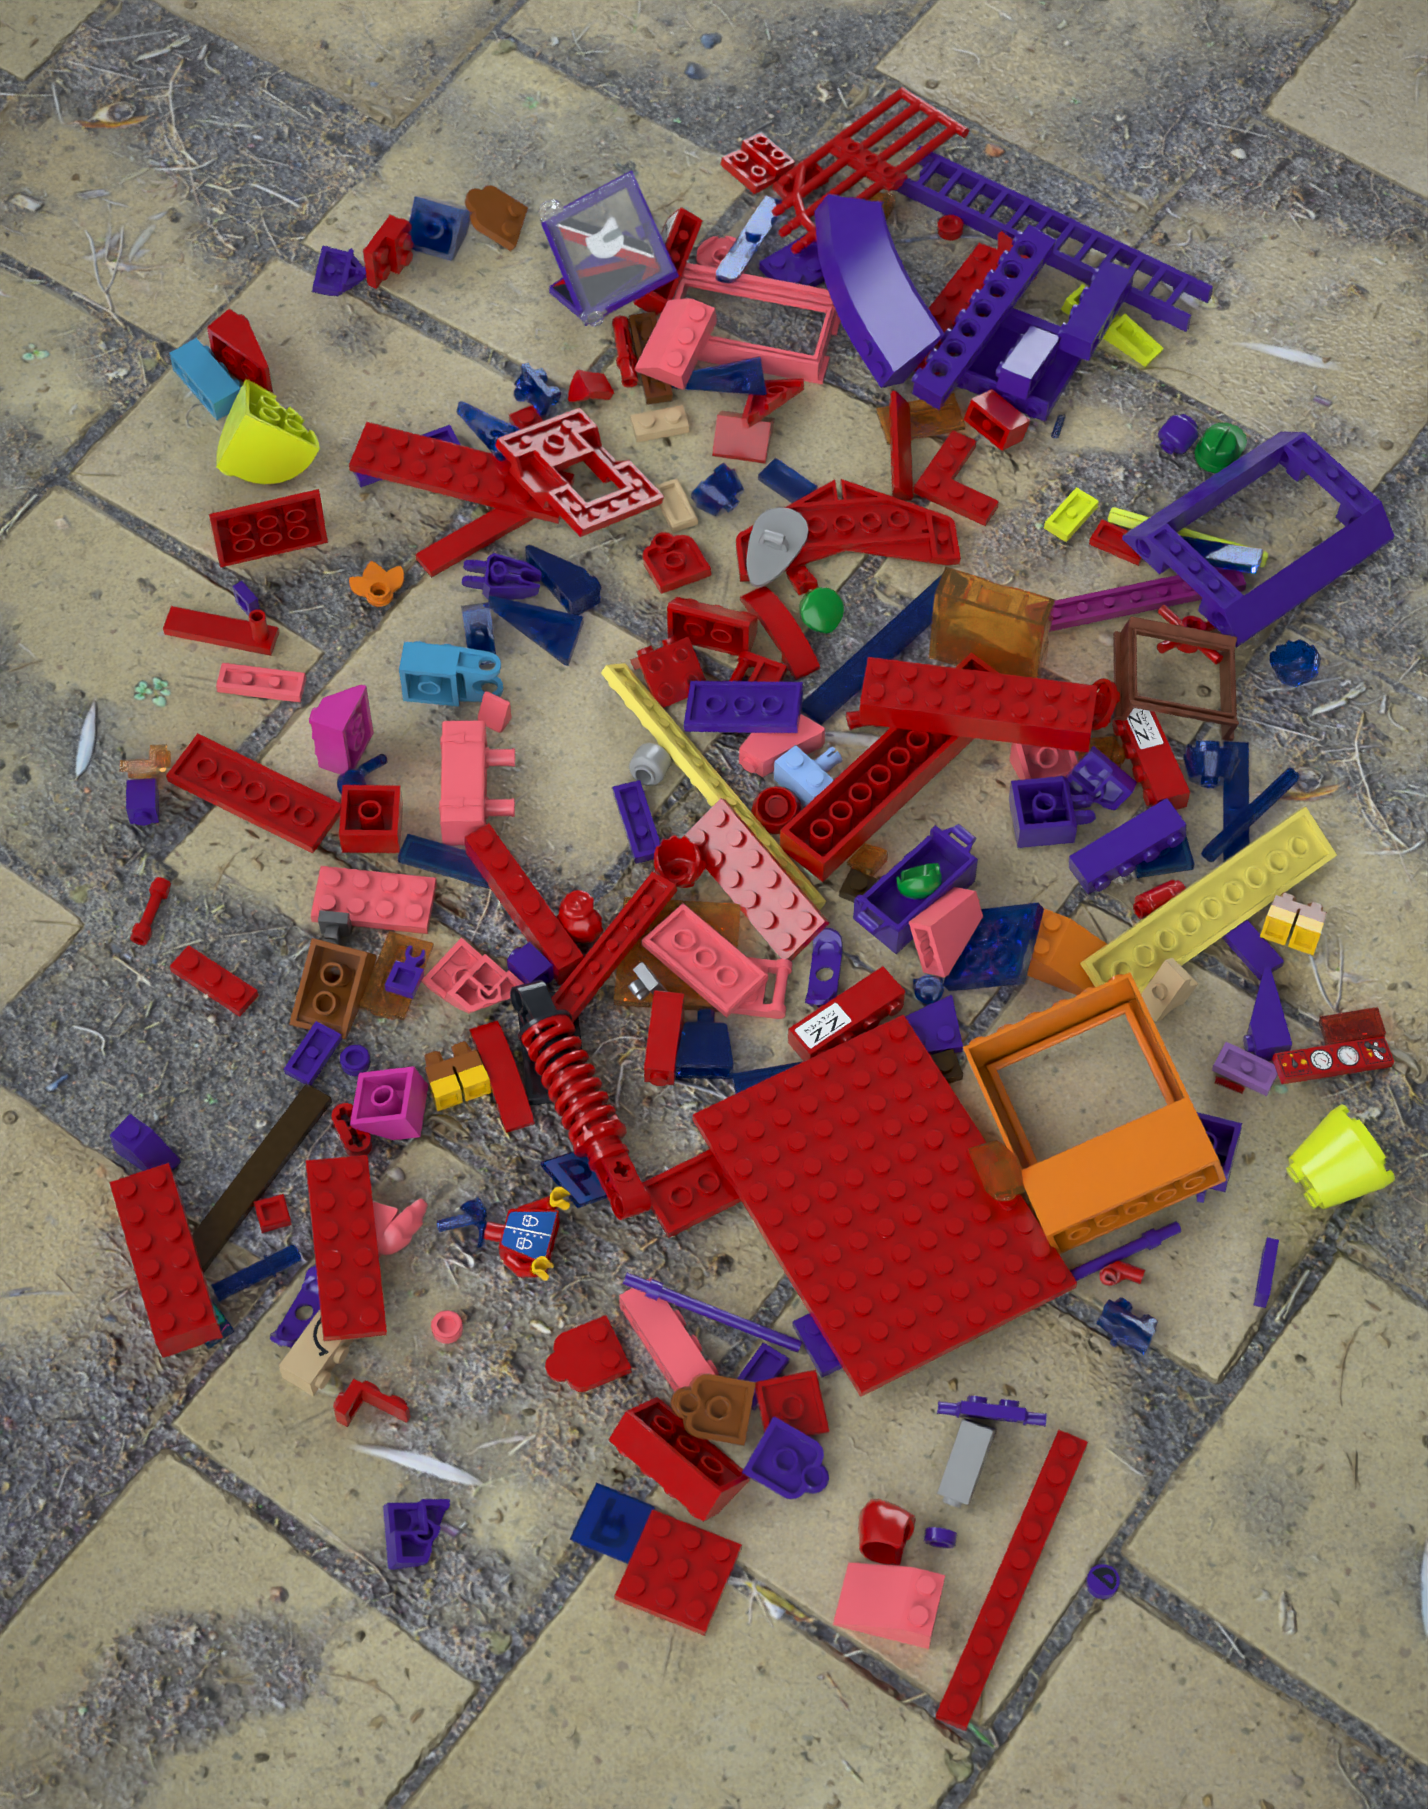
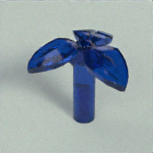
M479 1197L469 1200L460 1206V1209L465 1214L437 1220L439 1232L475 1225L479 1230L477 1248H481L486 1241L484 1239L487 1225L485 1217L488 1216L484 1203Z

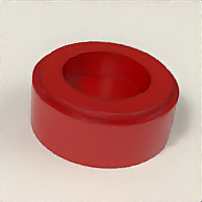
M955 215L941 217L937 225L938 235L948 241L959 239L963 234L964 224L962 219Z

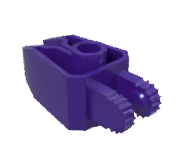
M493 553L487 557V561L469 559L463 564V568L466 571L484 574V577L463 576L462 585L473 589H481L482 595L487 600H521L533 597L539 593L540 584L533 582H540L542 572L527 562Z

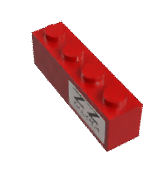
M682 207L667 218L661 236L679 277L636 299L633 303L634 305L646 312H655L656 316L663 312L667 301L672 300L702 225V219ZM655 254L654 257L660 271L647 268L642 283L662 273Z
M1134 708L1126 721L1113 720V731L1117 737L1120 736L1123 742V753L1127 760L1130 759L1133 765L1132 772L1135 781L1141 783L1145 804L1153 807L1167 798L1176 810L1187 807L1190 790L1155 712Z
M882 966L788 1029V1044L803 1061L817 1056L859 1036L865 1031L867 1032L877 1027L880 1021L888 1015L894 1016L899 1013L904 1006L905 990L886 968Z

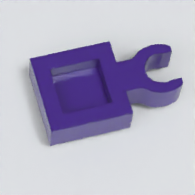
M408 946L405 952V962L396 960L385 983L386 991L414 999L424 977V969L419 968L426 960L424 949H422L421 955L415 958L411 956L413 946Z

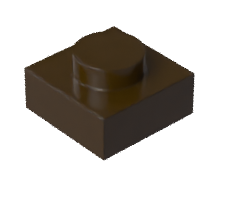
M851 868L839 890V897L854 903V899L859 894L864 895L878 882V879Z
M953 1049L930 1055L948 1084L963 1080V1072Z

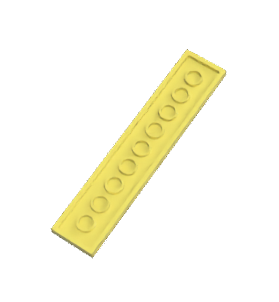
M1307 807L1300 808L1080 964L1095 987L1107 983L1115 975H1125L1131 972L1141 994L1165 960L1173 958L1182 966L1271 903L1276 895L1281 896L1282 893L1288 891L1337 856Z

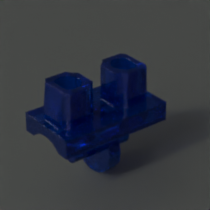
M523 363L521 365V375L514 383L516 388L513 396L518 402L527 401L534 405L540 416L546 415L550 405L559 402L561 391L557 386L547 387L548 377L543 368L533 369L529 363Z
M1120 1297L1115 1302L1109 1299L1105 1303L1103 1312L1096 1324L1113 1336L1110 1341L1112 1347L1116 1348L1123 1342L1144 1355L1157 1331L1155 1329L1158 1324L1157 1319L1149 1314L1143 1315L1141 1318L1131 1313L1133 1309L1131 1303L1123 1297Z

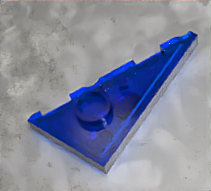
M761 357L695 370L692 372L685 390L767 395ZM671 385L672 389H680Z
M464 401L458 402L456 411L458 415L499 461L506 460V457L495 447L497 439L521 429Z
M489 596L488 607L562 664L569 666L584 624L583 616Z

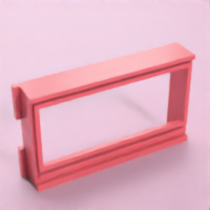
M686 263L674 300L685 299L688 287L826 313L814 355L710 336L698 361L791 379L804 378V381L823 385L830 357L825 355L831 335L837 336L841 322L827 289Z

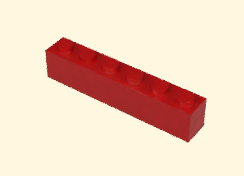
M490 823L465 836L466 855L526 940L553 965L554 979L558 985L563 984L584 958V955Z

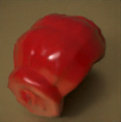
M575 890L563 898L558 909L557 919L572 940L579 943H591L597 940L604 932V929L602 928V916L594 909L593 897L582 890Z

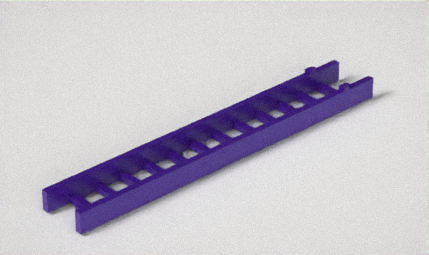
M934 152L917 163L924 167L920 171V178L917 182L908 178L902 182L903 185L894 190L944 215L958 216L962 219L964 225L997 240L998 233L1001 231L1013 240L1019 232L1014 228L1024 215L1039 222L1035 228L1042 232L1048 226L1060 232L1061 235L1057 238L1053 254L1046 264L1088 285H1091V278L1096 268L1081 261L1092 248L1107 255L1097 267L1099 270L1105 260L1113 262L1116 259L1129 265L1128 269L1135 271V273L1139 270L1153 278L1143 291L1132 286V290L1124 302L1150 314L1151 318L1156 321L1162 320L1185 332L1190 327L1191 314L1173 306L1183 292L1207 304L1211 300L1213 286ZM935 172L949 179L940 192L925 186ZM957 183L971 189V192L962 203L947 197ZM979 194L994 200L984 214L969 207ZM1001 205L1016 211L1006 225L991 218ZM1069 237L1084 244L1074 258L1059 251ZM1160 281L1172 286L1174 290L1166 302L1150 295Z

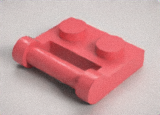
M747 957L766 974H776L773 1001L771 1004H764L766 982L732 1014L774 1019L784 1018L786 1015L784 1001L788 974L792 972L793 963L788 959L782 958L768 960Z

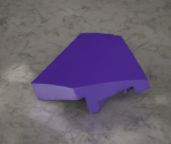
M322 245L311 292L339 296L367 278L365 267L354 256L352 248L347 252Z

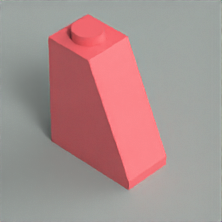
M800 714L798 733H751L739 748V764L746 771L764 777L774 772V761L795 745L806 755L821 748L825 744V728Z
M953 887L909 921L923 973L941 977L949 975L983 917L976 891Z

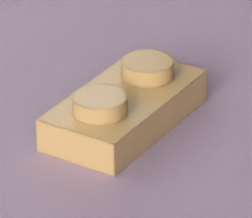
M683 405L630 415L636 442L689 433V424Z

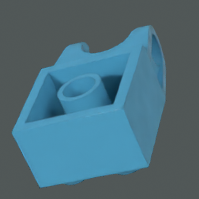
M404 641L399 666L403 701L459 706L460 701L482 702L485 692L481 688L486 683L495 684L498 688L492 694L500 697L503 693V682L497 675L500 674L501 661L497 655L487 651L453 646L451 644L437 645L421 641ZM484 661H491L495 664V667L489 671L482 670L479 666Z

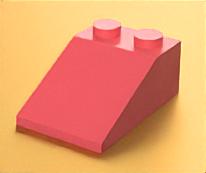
M848 1562L833 1625L929 1649L945 1575L915 1567Z

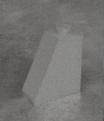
M968 1418L962 1420L937 1493L944 1496V1503L961 1508L962 1503L970 1504L997 1431L996 1428Z

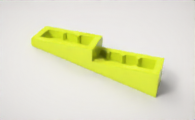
M1084 284L1065 300L1061 308L1063 312L1070 315L1074 304L1079 305L1081 293L1085 288ZM1125 313L1121 317L1115 316L1103 337L1107 342L1144 367L1152 362L1164 349Z

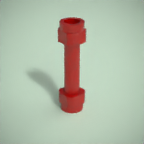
M156 877L149 888L151 896L140 923H135L132 929L130 940L135 944L144 946L151 938V925L162 899H167L170 892L171 883L165 878Z

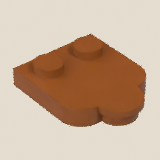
M487 185L482 189L473 188L468 191L465 198V206L471 212L470 221L473 227L504 248L512 251L517 245L528 207L492 185Z
M706 1373L699 1374L691 1380L689 1387H681L673 1393L671 1408L678 1417L683 1418L684 1428L691 1436L745 1446L756 1382Z

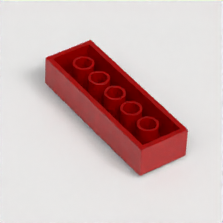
M166 1163L109 1182L154 1340L162 1358L206 1344L208 1341L212 1342L223 1338L176 1178L170 1164Z

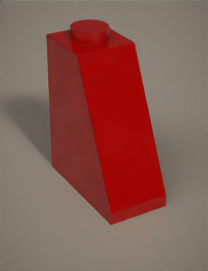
M654 990L644 1063V1082H650L655 1086L674 1085L685 1023L684 994Z

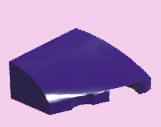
M1094 746L1065 776L1068 778L1072 795L1088 794L1094 803L1114 811L1133 793L1137 784L1133 778Z

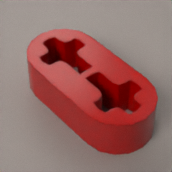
M350 1103L337 1105L333 1109L331 1117L334 1129L346 1153L349 1156L368 1155L372 1149L370 1134L354 1129L351 1126L347 1127L345 1121L341 1120V1115L346 1114L351 1120L353 1105ZM356 1134L363 1146L358 1148L353 1144L352 1135Z

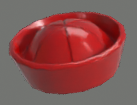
M774 786L758 793L753 801L751 812L768 833L780 834V830L802 810L799 798L794 792L785 787Z

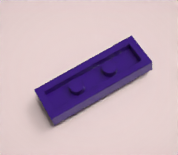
M638 780L613 786V796L635 864L654 860L655 848L660 845V840L641 781Z

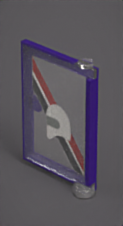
M632 170L564 207L560 201L551 199L543 202L538 208L541 225L575 308L585 326L597 327L604 322V316L679 277Z

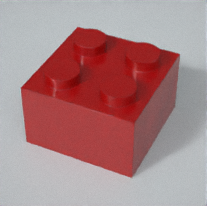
M342 785L339 825L342 853H400L403 815L401 785Z

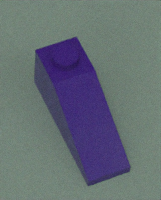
M1270 966L1264 967L1247 1035L1243 1036L1245 1051L1266 1061H1273L1272 1057L1275 1053L1291 1051L1292 1047L1291 1037Z

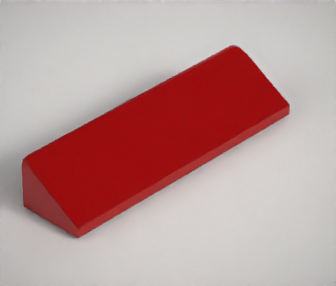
M892 391L889 401L892 497L911 501L913 500L910 405L897 391Z

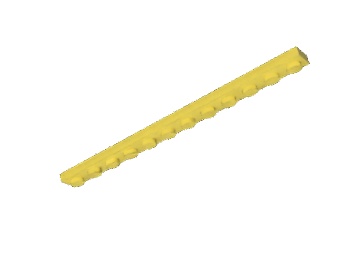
M625 663L606 665L601 674L608 681L609 686L620 695L625 705L641 720V724L656 738L659 746L667 751L674 760L675 765L683 770L690 779L691 784L704 795L708 804L713 807L720 798L726 800L813 904L821 910L826 900L663 707L654 699Z

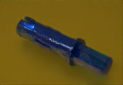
M290 1245L268 1257L265 1254L263 1255L264 1259L216 1283L210 1284L219 1303L272 1275L274 1278L277 1277L276 1273L301 1261V1255L297 1247Z

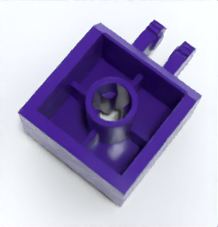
M1064 776L1011 781L1009 805L1017 848L1075 843L1077 825L1088 824L1096 819L1095 813L1091 810L1074 811L1090 807L1093 804L1091 796L1088 794L1071 795L1068 778Z
M1197 1112L1227 1180L1209 1189L1226 1193L1240 1141L1242 1123ZM1207 1190L1196 1195L1197 1202L1204 1203Z

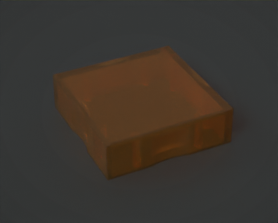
M945 567L934 596L929 658L957 666L972 652L1000 674L1041 678L1046 665L1049 646L1048 632L1052 624L1055 599L1019 588L1000 585L979 576Z

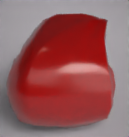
M871 1499L868 1501L859 1514L860 1552L873 1562L883 1565L900 1566L903 1549L914 1533L915 1515L896 1504L882 1499Z

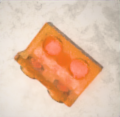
M167 744L150 745L149 760H120L119 772H128V778L137 779L151 778V774L166 773V767L169 768L171 763V751L167 750Z

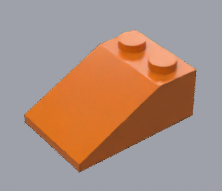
M1043 908L1021 954L1018 972L1078 996L1084 989L1095 987L1080 963L1107 945V943L1074 920Z

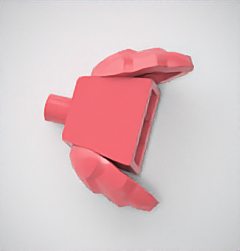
M424 1199L415 1201L401 1213H399L397 1208L373 1201L379 1258L381 1254L386 1256L394 1254L411 1242L412 1236L423 1224V1218L428 1207Z

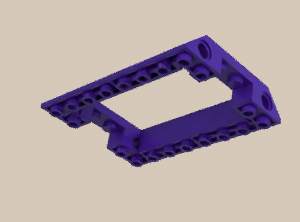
M1278 432L1124 534L1122 539L1158 574L1163 573L1169 568L1175 571L1202 597L1198 611L1222 634L1237 637L1235 646L1238 647L1391 542L1395 536L1382 502L1305 432ZM1280 463L1286 469V473L1296 482L1309 475L1340 503L1336 518L1345 527L1249 593L1243 595L1177 532Z

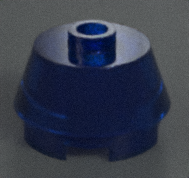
M725 463L716 467L713 470L714 473L704 482L701 481L691 493V498L696 503L695 507L714 517H719L725 511L730 513L740 503L738 498L744 492V487L735 468L731 469Z
M1209 740L1196 741V747L1187 744L1183 760L1189 781L1209 789L1230 784L1240 763L1238 747L1231 745L1230 749L1219 746V741Z

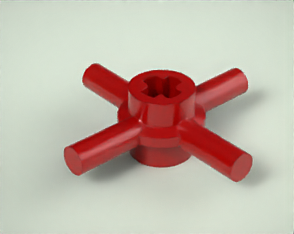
M1162 605L1157 612L1169 624L1209 632L1216 629L1208 620L1204 622L1196 616H1186L1181 619L1166 605ZM1167 640L1157 644V650L1161 654L1177 648L1181 652L1189 654L1199 650L1215 665L1219 664L1223 659V656L1213 649Z

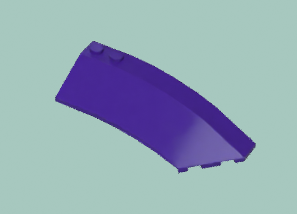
M828 194L814 213L818 257L833 305L851 342L880 388L904 383L945 334L917 292L902 264L886 223L882 208L884 202Z

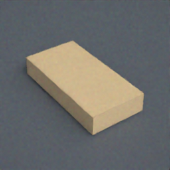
M678 478L655 485L664 495L663 502L659 507L672 533L698 525V518Z

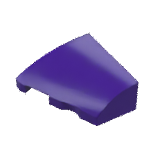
M422 1499L418 1503H386L383 1506L388 1570L412 1568L428 1563L432 1553V1544L439 1535L440 1524L445 1511L449 1509L450 1499Z

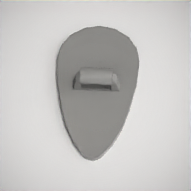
M773 508L762 513L755 521L750 534L746 560L747 575L752 586L763 587L775 580L800 553L808 536L807 522L800 513L789 508Z

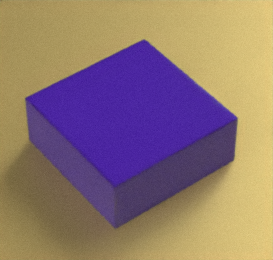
M242 581L232 586L236 603L248 616L251 611L260 610L258 598Z

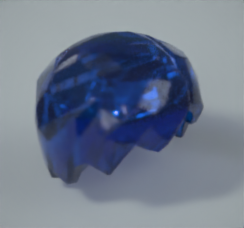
M1301 639L1295 642L1288 640L1285 644L1277 645L1275 651L1270 653V664L1276 677L1284 685L1298 687L1309 683L1318 676L1321 657L1314 645H1309Z

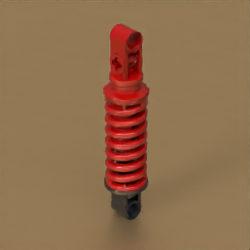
M542 980L512 987L510 990L511 1003L524 1025L518 1033V1039L526 1047L530 1059L535 1062V1070L537 1074L542 1076L541 1082L544 1088L548 1089L550 1100L555 1103L554 1109L557 1115L562 1117L561 1123L564 1129L569 1131L568 1138L573 1146L575 1156L588 1158V1165L591 1171L596 1173L617 1219L623 1220L648 1212L651 1208L649 1193L643 1186L635 1166L628 1156L630 1151L627 1145L623 1144L621 1140L627 1134L626 1126L615 1114L614 1106L605 1105L609 1100L608 1093L606 1091H598L602 1087V1081L598 1077H592L596 1069L593 1064L586 1063L589 1059L587 1051L579 1050L582 1046L580 1037L572 1036L575 1032V1027L570 1012L556 1009L549 995L548 988Z

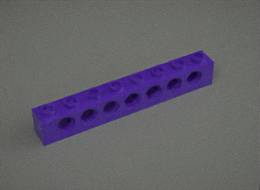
M1030 224L1024 232L1019 231L1012 241L1013 247L1010 251L1005 250L997 263L999 265L995 271L991 269L983 282L985 285L981 291L979 289L975 290L969 300L970 306L967 310L963 308L955 319L956 325L952 330L948 328L944 333L945 335L941 338L940 342L942 344L940 347L931 350L926 359L927 364L924 369L919 368L915 372L911 380L914 383L913 395L940 410L1051 257L1056 243L1055 239ZM1020 255H1025V256H1028L1029 258L1025 259V258H1022ZM1010 274L1015 276V278H1009L1006 275ZM991 294H998L1001 297L997 298L992 296ZM982 313L985 314L987 317H980L977 314ZM963 333H970L973 336L967 337ZM953 352L958 354L959 356L953 357L948 353ZM935 372H940V373H942L944 376L939 377V376H936L934 373H935Z

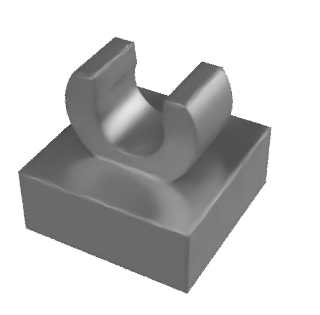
M319 911L318 924L320 932L325 934L327 942L339 945L340 935L350 936L352 924L349 913Z
M643 962L633 969L639 979L633 981L628 988L640 1001L646 998L650 992L654 995V990L667 992L654 973Z

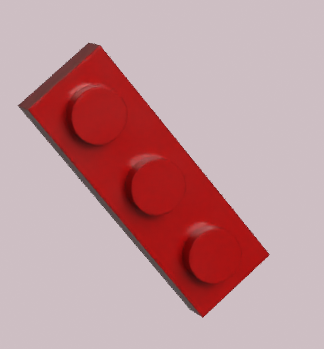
M189 945L170 965L172 973L239 1017L259 996L257 989Z

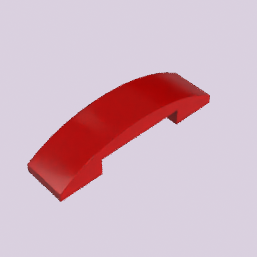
M763 586L740 596V601L747 611L752 615L758 616L759 622L782 653V661L787 665V669L795 680L820 669L819 662L801 628L785 605L770 589Z
M498 1020L469 1029L475 1049L490 1079V1086L505 1132L508 1133L535 1124L516 1063Z

